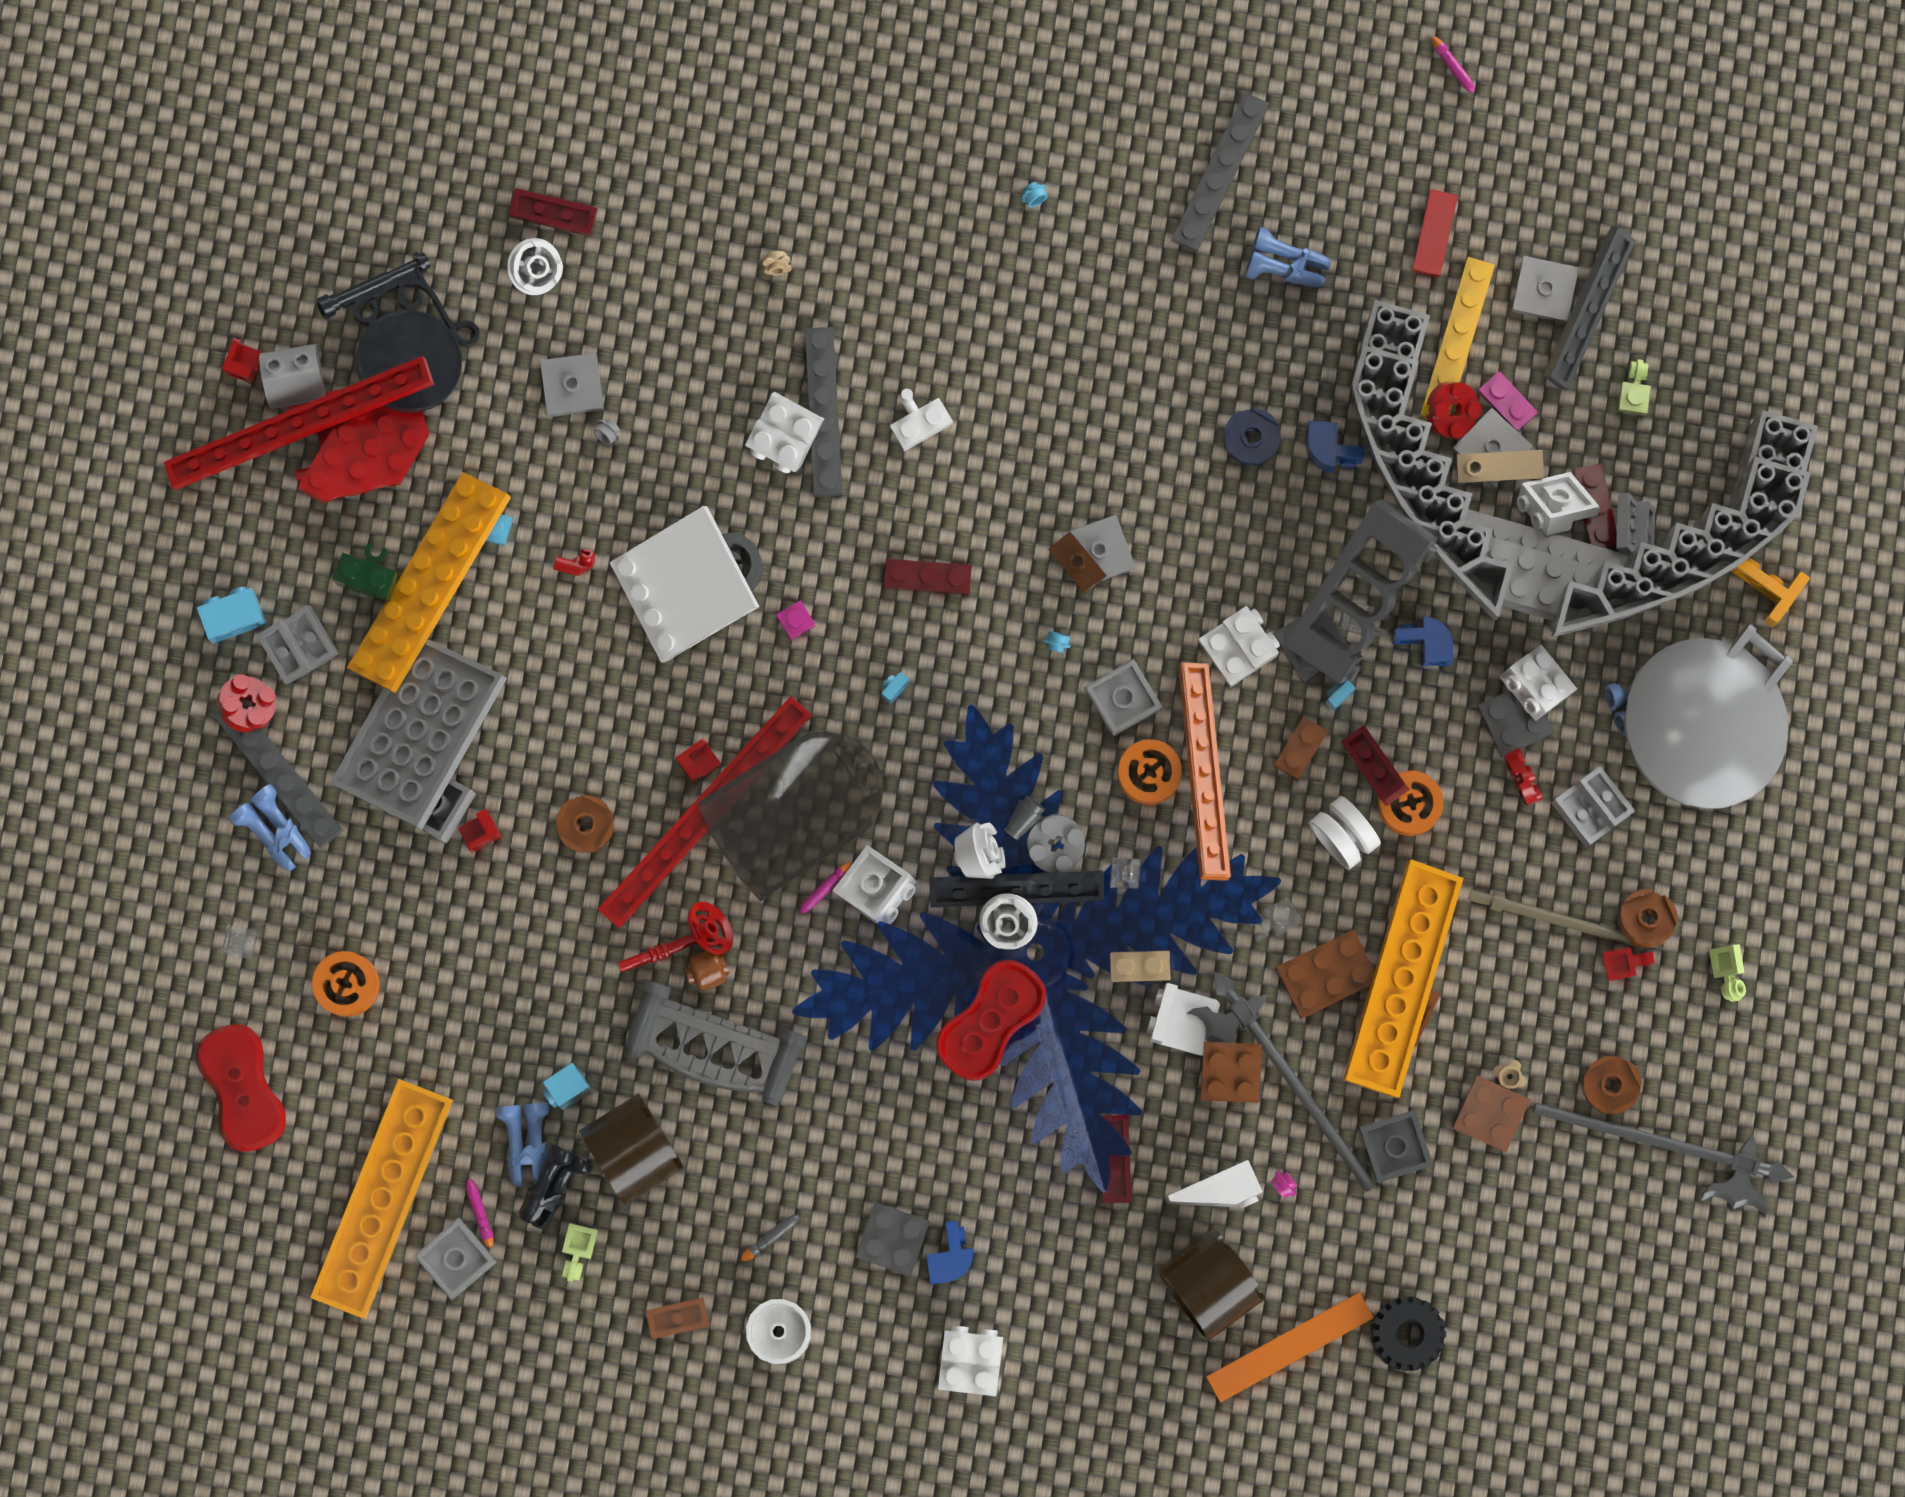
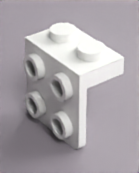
M1166 983L1164 989H1158L1154 1005L1159 1006L1156 1017L1151 1016L1146 1033L1151 1034L1150 1042L1203 1056V1042H1210L1206 1040L1205 1024L1199 1017L1186 1013L1193 1008L1206 1006L1213 1012L1218 1013L1219 1002L1212 998L1177 989V985Z

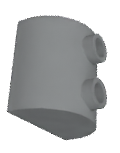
M317 344L260 353L261 377L270 409L308 403L326 396Z
M450 779L422 831L447 844L476 793Z

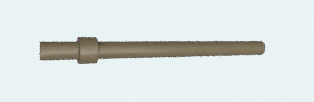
M1471 889L1468 900L1488 905L1491 910L1513 912L1634 946L1620 930L1505 899L1506 896L1494 892L1491 895Z

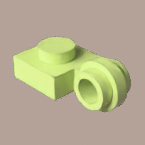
M1637 359L1636 362H1630L1628 378H1632L1633 383L1622 382L1618 412L1644 416L1648 413L1651 386L1640 384V380H1646L1648 374V364L1643 363V360Z
M1740 944L1709 950L1714 978L1724 977L1725 983L1721 986L1723 997L1731 1002L1739 1001L1746 993L1743 981L1735 978V975L1745 973Z
M569 1223L562 1253L573 1255L572 1261L566 1260L562 1277L567 1278V1281H580L584 1264L578 1263L579 1257L591 1260L598 1230Z

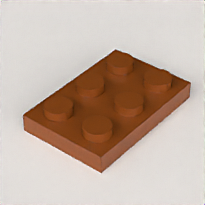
M1355 930L1347 932L1276 967L1300 1019L1306 1018L1370 987L1375 972Z

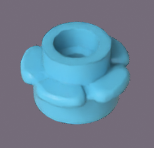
M1037 182L1027 185L1023 189L1022 202H1026L1030 208L1041 204L1048 197L1045 191L1046 186L1044 184L1040 185Z
M1048 631L1047 638L1043 639L1044 642L1048 643L1047 649L1064 653L1065 648H1070V636Z

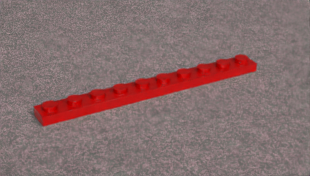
M423 356L164 461L170 485L174 490H178L434 385L427 360Z
M790 696L598 908V911L620 930L809 721L812 714Z

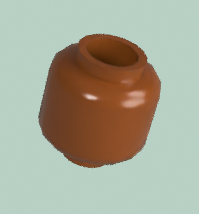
M708 951L690 956V967L685 968L690 985L696 983L701 991L723 985L726 982V976L730 974L723 954L715 955Z

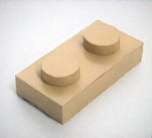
M1170 951L1110 953L1111 982L1170 980Z

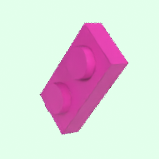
M1500 371L1478 390L1480 396L1517 432L1538 413Z

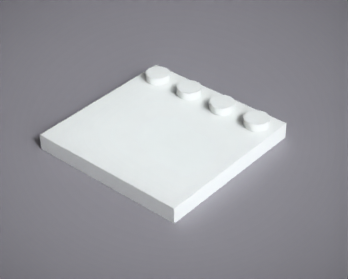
M707 506L699 508L610 562L661 662L669 661L759 607Z

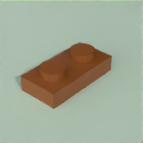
M1303 717L1274 764V767L1298 781L1328 731Z
M703 1297L645 1310L651 1339L709 1327Z

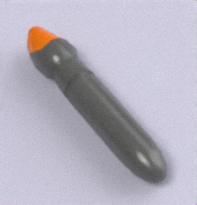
M799 1215L787 1217L762 1236L755 1244H751L742 1254L741 1260L749 1261L756 1258L760 1251L770 1246L792 1229L799 1221Z

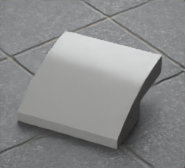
M1618 493L1617 549L1623 554L1630 555L1640 542L1654 545L1655 509L1648 501L1636 502L1630 493Z
M306 605L284 621L279 620L257 635L285 684L297 680L339 654L314 610L309 605Z
M1601 766L1597 767L1551 802L1585 848L1589 847L1635 812Z

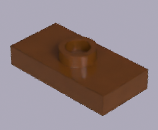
M1071 532L1067 533L1048 549L1085 594L1107 576Z

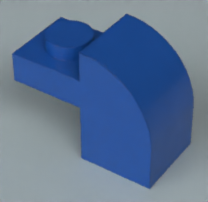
M1309 420L1306 433V451L1309 459L1317 468L1333 473L1335 462H1339L1342 467L1350 468L1357 467V464H1362L1365 447L1337 445V422Z
M1423 617L1420 621V628H1416V624H1400L1399 628H1395L1392 633L1393 645L1421 644L1422 667L1451 666L1454 662L1451 633L1442 622L1435 618Z
M957 1221L945 1223L949 1252L926 1255L930 1285L955 1281L962 1277L971 1265L973 1248L961 1250V1244H966L964 1226L958 1227Z

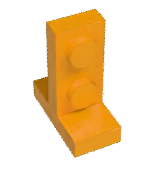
M1748 558L1738 567L1731 570L1736 576L1776 603L1763 621L1771 628L1779 623L1810 579L1809 576L1801 571L1786 588L1783 586L1784 582L1779 577L1764 573L1760 570V565L1751 558Z

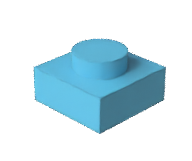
M501 514L486 541L506 546L513 518Z
M901 672L896 677L891 675L881 687L884 690L882 698L891 705L909 685V678Z
M1349 680L1343 685L1337 682L1326 693L1329 698L1325 705L1333 712L1354 692L1355 686Z

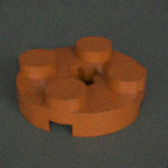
M582 795L581 797L568 800L560 808L556 818L557 832L564 845L578 853H595L610 841L614 832V817L607 804L601 799L591 795ZM586 817H590V823L593 825L592 829H586L585 832L580 831L581 826L578 824V820H585Z
M1641 889L1633 892L1618 911L1620 929L1635 947H1657L1662 945L1673 934L1678 920L1677 910L1672 901L1665 895L1661 896L1658 893H1654V890ZM1643 912H1646L1648 916H1654L1655 919L1651 922L1652 925L1642 921Z
M1605 1056L1594 1061L1582 1077V1090L1585 1099L1591 1107L1602 1114L1625 1112L1635 1105L1640 1095L1642 1081L1637 1068L1631 1062L1620 1057ZM1608 1077L1612 1081L1616 1079L1619 1081L1616 1093H1613L1611 1090L1606 1091L1604 1086L1607 1084L1606 1079Z

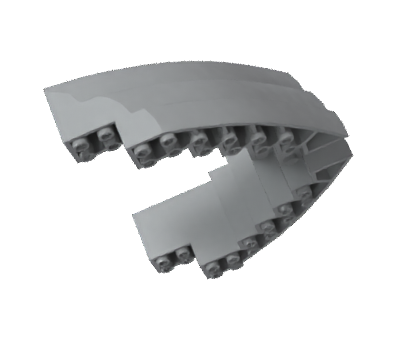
M1374 301L1368 316L1351 383L1358 418L1373 459L1402 513L1438 538L1434 545L1437 548L1434 555L1493 620H1497L1501 608L1506 607L1548 619L1551 624V636L1556 637L1630 617L1693 593L1735 569L1782 532L1801 512L1811 472L1806 470L1818 426L1764 410L1749 426L1728 507L1712 503L1693 524V527L1676 523L1659 542L1658 547L1640 542L1630 555L1557 534L1546 536L1542 530H1535L1529 526L1469 510L1472 493L1445 486L1452 458L1424 450L1432 423L1404 415L1430 315L1382 301Z

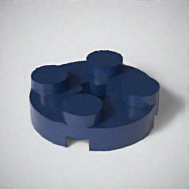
M1250 408V410L1235 413L1229 419L1224 431L1225 449L1234 460L1244 465L1260 466L1264 462L1269 461L1276 454L1281 442V433L1276 419L1267 411L1259 408ZM1255 430L1258 432L1257 438L1260 441L1250 444L1247 442V437L1244 434L1246 432L1252 433Z

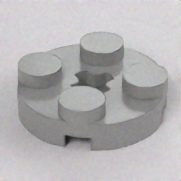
M1052 814L1040 819L1030 828L1026 838L1028 853L1035 865L1051 873L1068 872L1080 861L1085 849L1084 834L1077 823L1061 814ZM1056 836H1060V842L1063 844L1062 848L1052 851L1051 845L1048 844L1049 839L1054 840Z

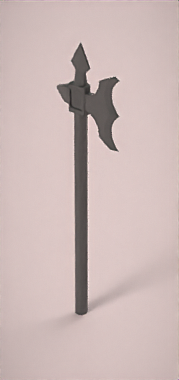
M1214 972L1216 995L1225 996L1231 1005L1229 1007L1231 1012L1228 1014H1218L1206 1006L1193 1008L1186 1014L1195 1015L1204 1022L1207 1041L1235 1043L1234 1035L1237 1027L1240 1024L1243 1028L1247 1027L1257 1042L1262 1044V1049L1365 1191H1370L1376 1186L1256 1021L1259 1018L1256 1012L1261 1009L1267 999V995L1253 997L1248 1001L1244 997L1240 999L1234 990L1235 981Z
M1537 1102L1534 1106L1533 1114L1730 1166L1731 1170H1735L1733 1176L1725 1182L1712 1183L1703 1193L1701 1201L1712 1196L1721 1197L1730 1204L1733 1210L1743 1205H1752L1758 1208L1766 1218L1768 1210L1765 1196L1758 1194L1753 1189L1750 1175L1756 1176L1758 1173L1768 1176L1771 1183L1794 1178L1779 1161L1769 1165L1762 1163L1761 1159L1755 1158L1757 1151L1754 1136H1750L1741 1147L1740 1153L1733 1152L1732 1155Z

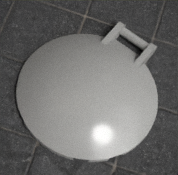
M1751 623L1741 630L1732 643L1709 638H1695L1665 647L1647 660L1630 685L1626 697V717L1624 718L1626 742L1629 741L1635 757L1633 760L1646 780L1655 789L1675 802L1704 809H1720L1739 804L1761 791L1773 778L1783 760L1788 740V717L1782 694L1776 683L1790 667L1793 660L1787 654L1783 656L1756 632L1757 628ZM1748 641L1776 664L1771 671L1743 648Z

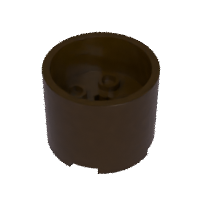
M639 1093L579 1130L585 1144L624 1205L685 1168Z
M1214 1227L1156 1269L1159 1277L1175 1301L1207 1341H1210L1266 1299L1263 1293H1259L1255 1289L1259 1284L1241 1258L1227 1243L1225 1244L1222 1241L1224 1239L1223 1236Z

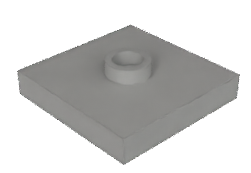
M1523 256L1511 312L1567 324L1579 267Z
M597 353L540 360L548 417L604 410Z
M1491 408L1452 450L1456 454L1527 451L1531 450L1533 446ZM1500 481L1486 482L1494 488Z
M1116 515L1062 534L1064 537L1067 533L1071 532L1106 573L1107 576L1103 580L1136 568Z
M1134 659L1084 687V690L1113 737L1163 709Z
M459 1217L414 1255L452 1301L497 1263L494 1257Z

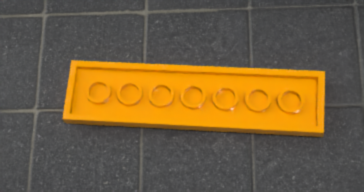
M462 472L395 585L390 601L385 602L347 666L348 669L396 694L511 497L506 492Z
M1407 860L1343 1076L1344 1081L1394 1098L1400 1097L1464 878L1414 860Z
M398 1079L311 1294V1299L360 1318H367L454 1100Z

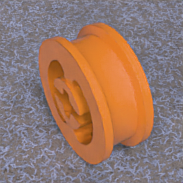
M1151 739L1142 740L1131 745L1122 755L1118 767V780L1121 789L1131 800L1143 805H1156L1168 800L1177 790L1182 776V766L1176 752L1166 743ZM1144 753H1155L1162 756L1170 767L1171 777L1168 782H1163L1161 779L1163 775L1162 766L1155 771L1154 775L1156 778L1153 779L1151 776H1147L1142 780V785L1147 787L1154 786L1156 788L1155 792L1139 790L1133 785L1129 777V766L1131 763L1138 765L1137 779L1143 776L1145 772L1144 767L1147 766L1149 769H1152L1157 765V759L1144 758Z
M1404 771L1398 774L1410 790L1398 798L1397 805L1404 804L1408 797L1412 801L1421 800L1423 797L1422 793L1411 787V785H1417L1423 788L1430 797V814L1425 819L1419 817L1425 802L1416 804L1414 810H1411L1409 806L1401 807L1399 813L1410 820V823L1399 820L1392 812L1390 804L1385 806L1380 798L1378 799V810L1383 823L1394 833L1409 837L1418 836L1429 831L1440 818L1444 803L1443 794L1435 780L1427 774L1419 771Z
M341 951L327 956L319 963L313 975L312 988L316 1000L325 1010L339 1016L351 1017L362 1014L373 1005L379 993L380 980L377 970L369 960L353 952ZM341 964H355L363 971L366 983L364 986H361V980L357 975L351 974L347 970H341L334 974V969ZM349 978V982L352 983V987L350 989L345 988L343 990V986L340 985V981L342 979L347 980ZM331 982L332 990L345 998H352L357 994L359 998L351 1004L339 1005L328 995L327 984Z

